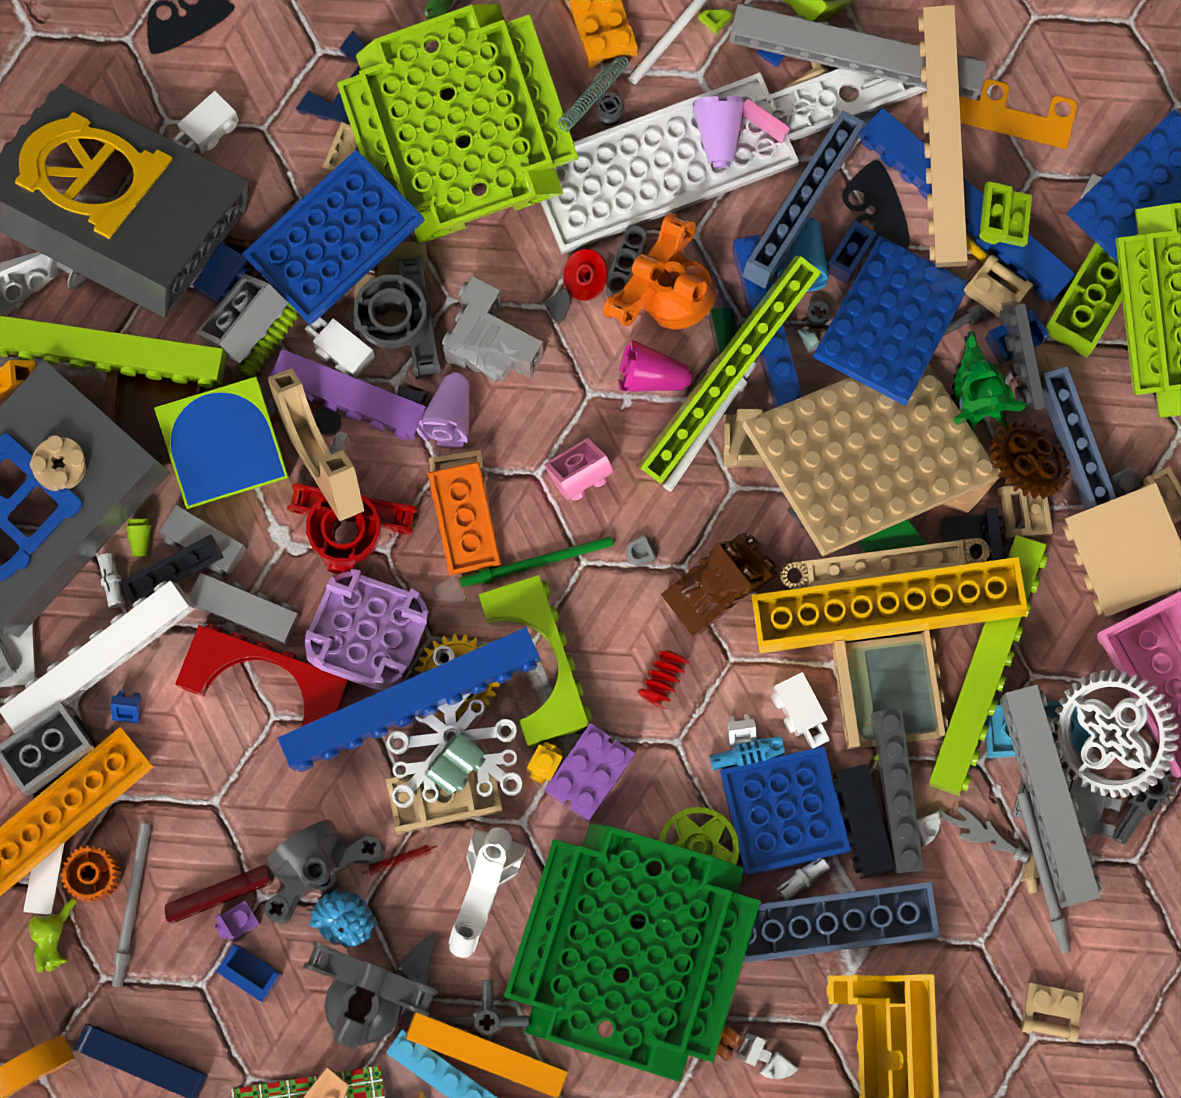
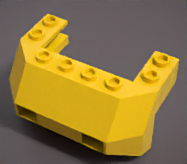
M934 974L828 976L827 995L829 997V1004L857 1005L856 1024L858 1025V1041L856 1047L859 1054V1069L857 1072L860 1082L859 1098H939Z

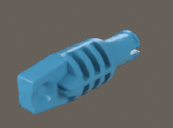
M781 737L763 738L734 745L732 750L713 755L710 754L709 757L712 769L716 771L735 765L744 766V764L749 765L752 762L757 763L761 760L766 761L770 758L779 757L785 754V749Z

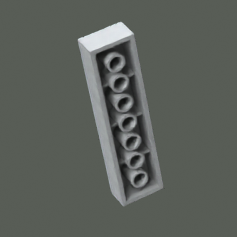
M1037 685L1007 692L999 701L1026 792H1028L1060 908L1100 898L1099 892L1103 891L1099 876H1094L1091 865H1094V857L1091 849H1086L1083 840V838H1086L1085 827L1082 822L1077 820L1075 812L1079 810L1075 796H1070L1067 785L1071 784L1067 769L1062 770L1059 760L1063 758L1062 750L1059 743H1054L1052 733L1055 732L1052 718L1050 716L1047 717L1044 707L1047 706L1043 690L1039 691Z

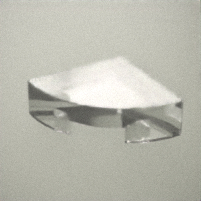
M455 576L431 588L433 593L444 602L455 604L467 601Z

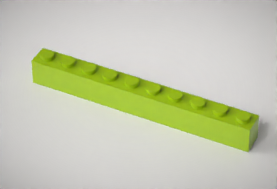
M796 255L793 257L639 461L637 466L662 484L821 274V271L803 257Z
M0 316V357H8V354L18 355V358L22 360L44 359L52 365H59V362L69 363V366L79 369L91 366L95 367L94 369L106 373H109L112 369L118 370L121 374L127 376H136V373L145 374L147 378L153 380H162V377L172 378L173 382L179 384H187L188 381L198 382L199 386L213 388V385H222L227 355L222 348Z
M1016 535L1008 558L1019 557L1027 603V613L1023 617L1027 618L1032 606V602L1028 601L1030 593L1037 592L1041 578L1036 576L1039 568H1045L1049 554L1045 553L1046 544ZM1022 617L985 622L931 775L929 786L959 797L962 790H968L972 776L967 774L970 766H976L981 751L976 750L979 740L985 741L990 726L985 725L988 715L993 716L998 701L994 700L997 690L1001 692L1003 690L1007 676L1002 674L1005 665L1010 667L1015 655V652L1011 651L1013 642L1020 641L1024 627L1019 626Z

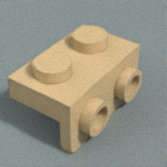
M1170 467L1152 476L1145 477L1140 482L1142 488L1156 483L1173 524L1181 521V486Z

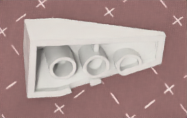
M36 252L0 263V316H7L15 308H20L25 299L32 293L41 290L53 279L47 274L51 258Z

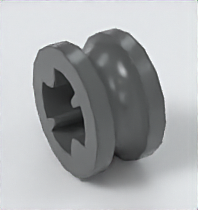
M822 301L811 303L807 309L808 322L815 327L824 326L828 322L830 316L829 306ZM815 309H819L822 313L825 312L821 319H818L816 315L811 313L814 314Z

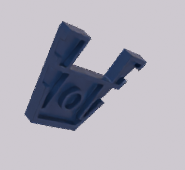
M352 31L339 49L340 53L359 64L356 54L365 48L366 45ZM360 66L357 67L351 77L359 75ZM309 90L296 107L297 112L300 114H310L317 116L318 119L326 121L329 119L350 125L340 92L332 103H328Z

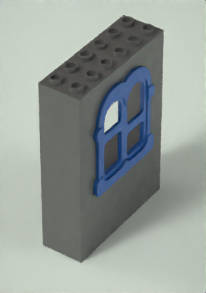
M45 360L0 406V463L4 459H10L27 475V480L10 498L6 499L0 494V529L6 532L19 545V550L4 565H0V631L6 636L12 634L18 638L170 474L165 467ZM51 436L69 438L75 441L84 452L85 464L87 465L86 473L83 479L73 488L52 491L44 488L34 477L30 467L32 455L36 448ZM63 458L56 459L53 462V469L55 470L57 467L63 468L65 466ZM35 487H41L58 503V508L32 536L26 537L9 521V515Z

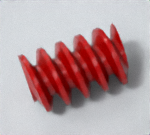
M670 650L658 651L657 656L660 660H653L652 662L656 670H648L647 675L651 679H644L642 682L647 689L641 688L637 692L645 701L662 709H666L661 704L662 701H671L666 692L675 693L676 691L670 685L671 682L680 683L675 674L685 673V670L680 666L681 663L688 665L690 663L685 657Z

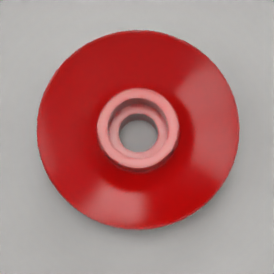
M582 249L575 252L568 259L563 272V281L567 292L573 298L581 301H589L596 298L603 291L608 278V269L604 258L598 252L590 249Z

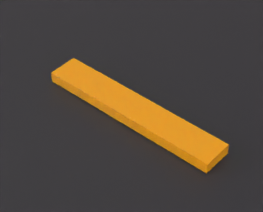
M417 1012L414 1013L405 1036L407 1040L555 1098L559 1097L568 1074L564 1070Z

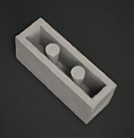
M177 505L159 531L164 537L163 542L173 549H177L178 546L185 548L212 534L224 558L209 565L207 568L219 576L222 573L231 576L246 552L243 544Z

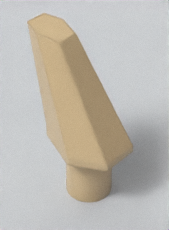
M1033 852L1030 853L1020 879V881H1026L1028 894L1039 892L1036 878L1040 877Z

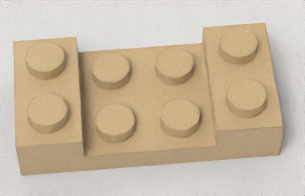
M472 770L466 776L468 779L467 784L459 793L455 791L450 795L435 784L439 791V798L433 803L426 802L422 796L424 789L423 781L414 792L413 803L406 808H400L393 802L392 792L397 786L406 785L414 774L408 775L404 779H398L397 777L385 779L392 806L395 832L397 834L503 812L497 780L490 774L489 781L492 783L493 791L487 797L478 794L476 789L478 773ZM486 783L480 786V791L483 793L488 792L490 786ZM432 789L426 792L428 799H432L436 795V792ZM405 792L399 795L401 802H405L409 798V795Z

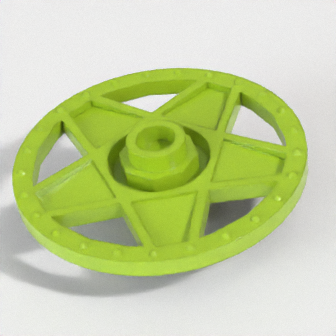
M692 807L682 810L672 816L661 831L659 841L665 842L666 834L674 823L679 841L673 845L709 855L734 865L737 863L739 856L737 833L729 820L715 810L704 807ZM702 813L711 815L713 818L699 827L686 815ZM725 826L732 838L733 853L718 843Z

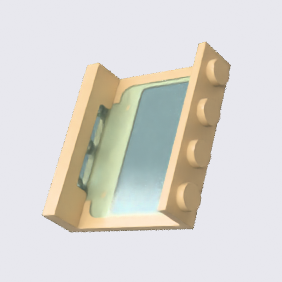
M924 630L921 634L851 643H845V640L833 642L831 647L847 750L875 747L871 714L875 711L902 708L906 743L941 739L945 736V731L948 730V720L946 715H942L941 705H944V694L942 689H938L937 679L940 678V668L938 662L934 663L933 652H936V643L934 636L930 637L929 630Z

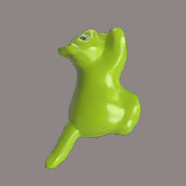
M75 898L65 904L60 914L44 917L35 916L29 922L30 938L37 944L33 952L36 971L39 973L44 971V967L45 970L52 972L61 964L67 962V959L60 955L57 946L63 929V923L77 903Z

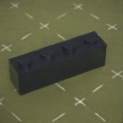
M868 763L836 771L832 782L836 794H839L841 804L839 808L843 821L846 820L848 828L846 833L849 845L854 850L855 857L851 858L855 874L860 873V877L865 878L895 870Z

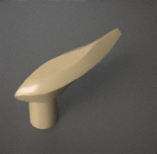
M811 62L813 69L790 83L784 89L824 75L829 70L820 63Z

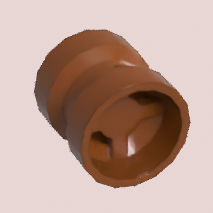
M726 1024L717 1054L728 1062L733 1055V1049L739 1047L744 1039Z

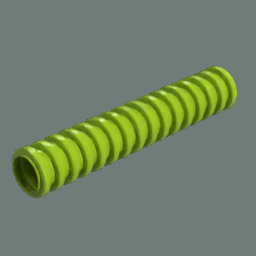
M289 303L284 308L283 314L270 325L266 335L253 346L250 355L243 359L241 364L236 365L237 371L246 378L256 377L255 374L261 372L260 367L266 365L265 360H269L270 353L273 354L275 352L274 347L280 345L279 340L282 341L284 339L283 335L288 334V328L293 326L292 322L297 321L298 312Z

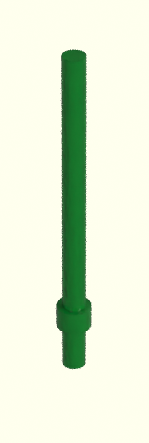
M609 536L489 569V567L479 569L478 573L460 577V585L463 588L481 582L482 585L493 582L492 579L614 546L613 540Z

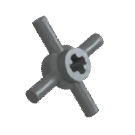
M482 980V1006L476 1009L472 1016L446 1017V1024L455 1028L472 1027L478 1036L493 1042V1037L497 1036L503 1027H529V1015L503 1016L502 1012L493 1006V980ZM486 1014L491 1015L490 1019H495V1023L490 1026V1029H486L485 1024L481 1025L480 1020L485 1018Z

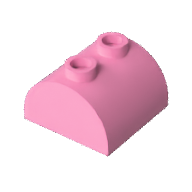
M589 438L544 464L551 479L566 500L581 499L585 495L587 488L592 485L594 487L604 485L608 481L607 476L613 473L607 456Z

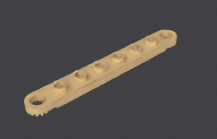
M970 538L789 562L782 567L780 579L786 587L798 589L985 562L990 556V550L986 541L979 538ZM974 544H979L982 548V555L977 559H973L969 554V549ZM792 568H797L801 572V578L796 583H791L787 578V573Z

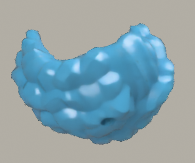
M333 890L331 893L325 894L320 898L315 907H313L310 926L318 928L322 937L333 945L341 944L343 947L348 948L367 941L377 920L372 915L371 910L366 908V901L362 900L359 894H351L349 890L343 892Z

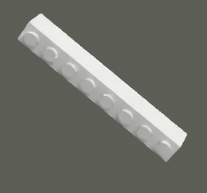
M173 581L160 583L154 588L155 593L147 599L143 597L137 600L132 605L133 609L127 614L121 613L113 618L111 626L105 630L100 629L89 637L91 641L83 647L79 645L73 648L68 653L69 657L63 662H55L47 668L46 671L48 673L40 679L37 677L29 681L25 685L26 689L20 694L15 693L9 696L3 702L5 705L0 708V713L13 732L17 733L59 702L67 706L195 610V607L180 586Z

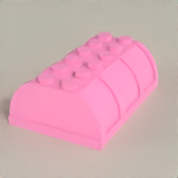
M1181 591L1097 634V640L1100 645H1103L1119 675L1123 671H1128L1129 679L1134 674L1139 675L1138 683L1143 679H1147L1148 689L1151 686H1157V691L1154 693L1156 696L1161 693L1165 694L1164 699L1161 700L1162 704L1168 702L1171 704V707L1166 709L1168 714H1176L1174 718L1170 719V722L1178 724V728L1173 729L1172 733L1180 736L1179 739L1172 741V743L1179 746L1177 750L1170 751L1176 756L1175 760L1168 762L1171 765L1169 770L1172 776L1176 778L1181 776ZM1127 689L1131 697L1140 698L1137 694ZM1146 703L1148 719L1145 727L1150 736L1152 735L1158 747H1160L1158 722L1153 711Z

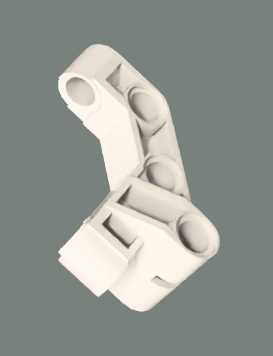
M476 828L471 838L466 859L472 878L449 940V949L457 957H469L475 952L499 885L516 876L522 864L527 846L512 841L510 833L503 828H493L489 832Z

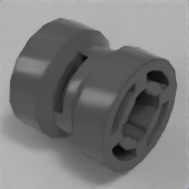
M604 93L597 101L598 120L604 125H615L622 116L621 98L615 93Z

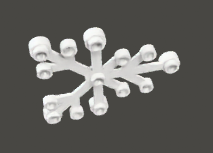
M440 646L434 651L433 660L436 666L444 664L439 660L443 654L449 656V661L455 659L454 652L450 647ZM469 693L462 696L463 700L457 704L448 706L446 703L437 707L444 713L445 724L433 714L424 719L416 717L417 721L426 723L437 733L408 737L400 731L391 733L387 738V746L394 754H402L412 747L438 745L425 762L408 764L397 762L393 766V773L398 779H404L408 775L414 774L406 785H399L393 790V802L400 808L409 807L414 801V792L423 781L424 789L422 796L424 800L429 803L438 800L439 791L435 787V783L425 776V770L448 743L447 737L449 734L460 730L473 741L498 738L502 742H510L517 734L514 722L509 719H503L495 727L466 730L471 722L485 711L482 701L478 699L472 700L468 705V710L456 723L455 712L471 694ZM480 704L482 706L481 711L478 713L471 710L472 706ZM504 727L511 729L509 736L501 734V730ZM395 740H403V746L401 748H395ZM508 749L502 753L484 755L485 761L477 770L478 783L476 789L478 794L483 797L491 795L493 786L489 781L490 774L500 782L501 789L505 794L510 796L517 795L522 789L520 776L516 773H505L496 766L500 764L506 767L514 766L517 762L516 753ZM506 754L514 756V760L511 763L504 761ZM399 766H405L406 772L403 775H398L396 769ZM510 780H514L517 783L516 788L513 790L508 789L506 786ZM484 783L490 786L489 791L486 793L480 791V786ZM430 789L436 792L435 797L432 799L426 797V792ZM403 792L409 795L408 800L405 802L399 800V795Z

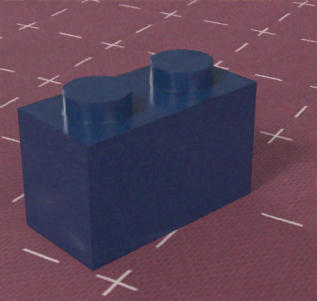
M854 220L828 262V273L848 284L872 246L877 232Z
M221 243L193 282V286L196 292L219 305L243 274H250L251 265L243 255Z

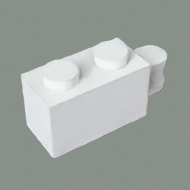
M214 91L177 124L180 133L172 141L192 152L197 149L203 154L206 150L213 149L217 145L218 139L225 133L228 134L235 129L239 121L236 111ZM188 140L189 143L185 146L183 142Z
M319 317L311 326L308 324L305 328V331L314 338L313 343L316 355L325 362L328 360L336 365V371L357 378L375 358L374 352L369 346L335 319L327 323ZM322 326L324 329L318 334L316 331Z
M803 672L775 685L772 689L774 694L771 695V698L777 709L782 708L786 716L783 721L790 733L794 732L796 737L804 734L811 749L828 742V735L822 726L828 719ZM817 728L820 734L812 737L809 731Z

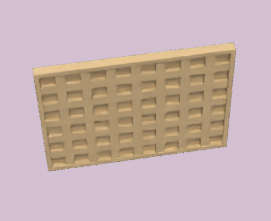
M929 363L906 406L850 377L747 419L742 425L822 556L999 479L997 475L1000 472L998 469L993 468V461L989 458V455L966 421L959 425L954 423L953 419L961 412Z

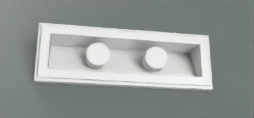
M64 843L31 870L23 912L44 915L52 914Z

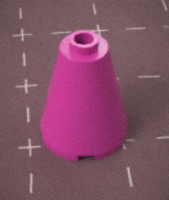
M629 340L630 345H626L619 369V372H622L624 376L623 380L618 379L620 391H683L686 386H690L692 371H689L687 364L637 341Z

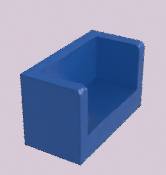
M1035 309L1027 312L1035 348L1045 343L1049 334ZM1003 325L989 331L985 337V341L999 365L1012 359L1011 351H1008L1005 345V336L1008 335L1006 326Z
M237 944L232 946L216 970L218 974L260 1002L266 1001L283 975Z

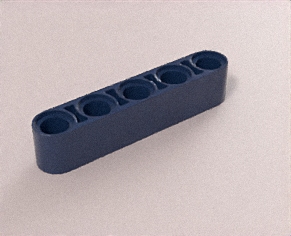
M85 1023L74 1050L185 1098H199L208 1077L207 1074L87 1023Z

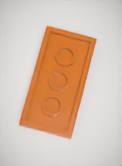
M479 461L427 472L449 576L501 565Z

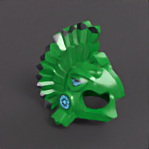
M974 330L969 331L967 336H964L965 354L961 362L957 364L958 371L953 375L954 383L951 386L954 390L951 398L955 401V405L961 412L953 419L954 423L959 425L966 421L972 431H974L977 423L983 417L989 415L995 418L1002 426H1006L1008 423L1005 420L1007 414L1003 410L1020 412L1022 409H1025L1026 403L1014 399L1010 386L1005 383V377L997 370V364L985 359L980 346L978 347Z

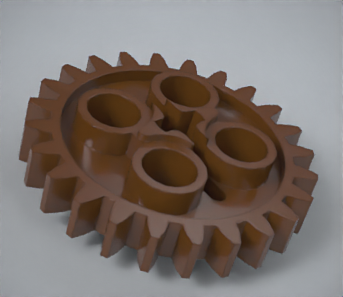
M1015 421L1013 425L1007 423L1004 428L1001 427L991 440L993 444L989 447V450L993 452L989 458L996 461L993 468L1000 469L1001 471L997 476H1005L1007 478L1005 485L1012 483L1014 485V492L1020 488L1024 497L1030 492L1033 499H1036L1038 495L1045 499L1048 495L1053 497L1056 492L1058 493L1069 480L1067 475L1071 470L1066 467L1070 462L1063 459L1066 453L1059 451L1061 443L1054 444L1053 435L1047 437L1046 429H1043L1041 432L1037 431L1036 424L1029 428L1026 421L1021 426Z

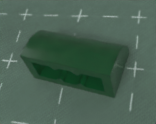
M714 308L709 313V323L717 358L738 332L735 313L730 308Z

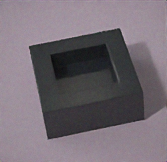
M403 383L399 385L396 395L421 404L426 401L429 392L408 383Z

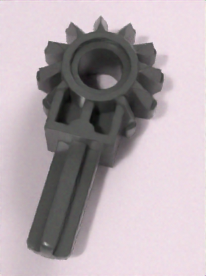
M1142 768L1136 770L1138 775L1145 771ZM1170 771L1165 772V776L1162 779L1157 778L1159 784L1157 794L1152 793L1149 789L1144 792L1139 789L1137 795L1131 794L1126 802L1131 807L1113 833L1112 838L1122 845L1126 844L1144 815L1146 817L1151 816L1155 810L1161 809L1162 803L1165 805L1171 803L1168 796L1174 797L1177 792L1170 789V787L1177 785V781H1169L1168 778L1172 775Z

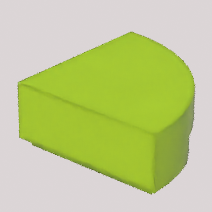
M725 9L705 10L698 15V20L716 35L733 18V13Z

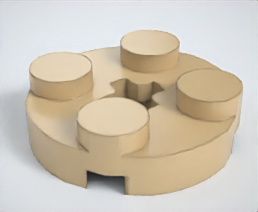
M51 436L42 442L34 451L30 461V467L36 480L44 488L52 491L75 487L83 479L87 465L85 464L86 459L81 447L75 441L59 436ZM63 458L65 466L63 468L57 467L56 470L53 469V462L56 459Z

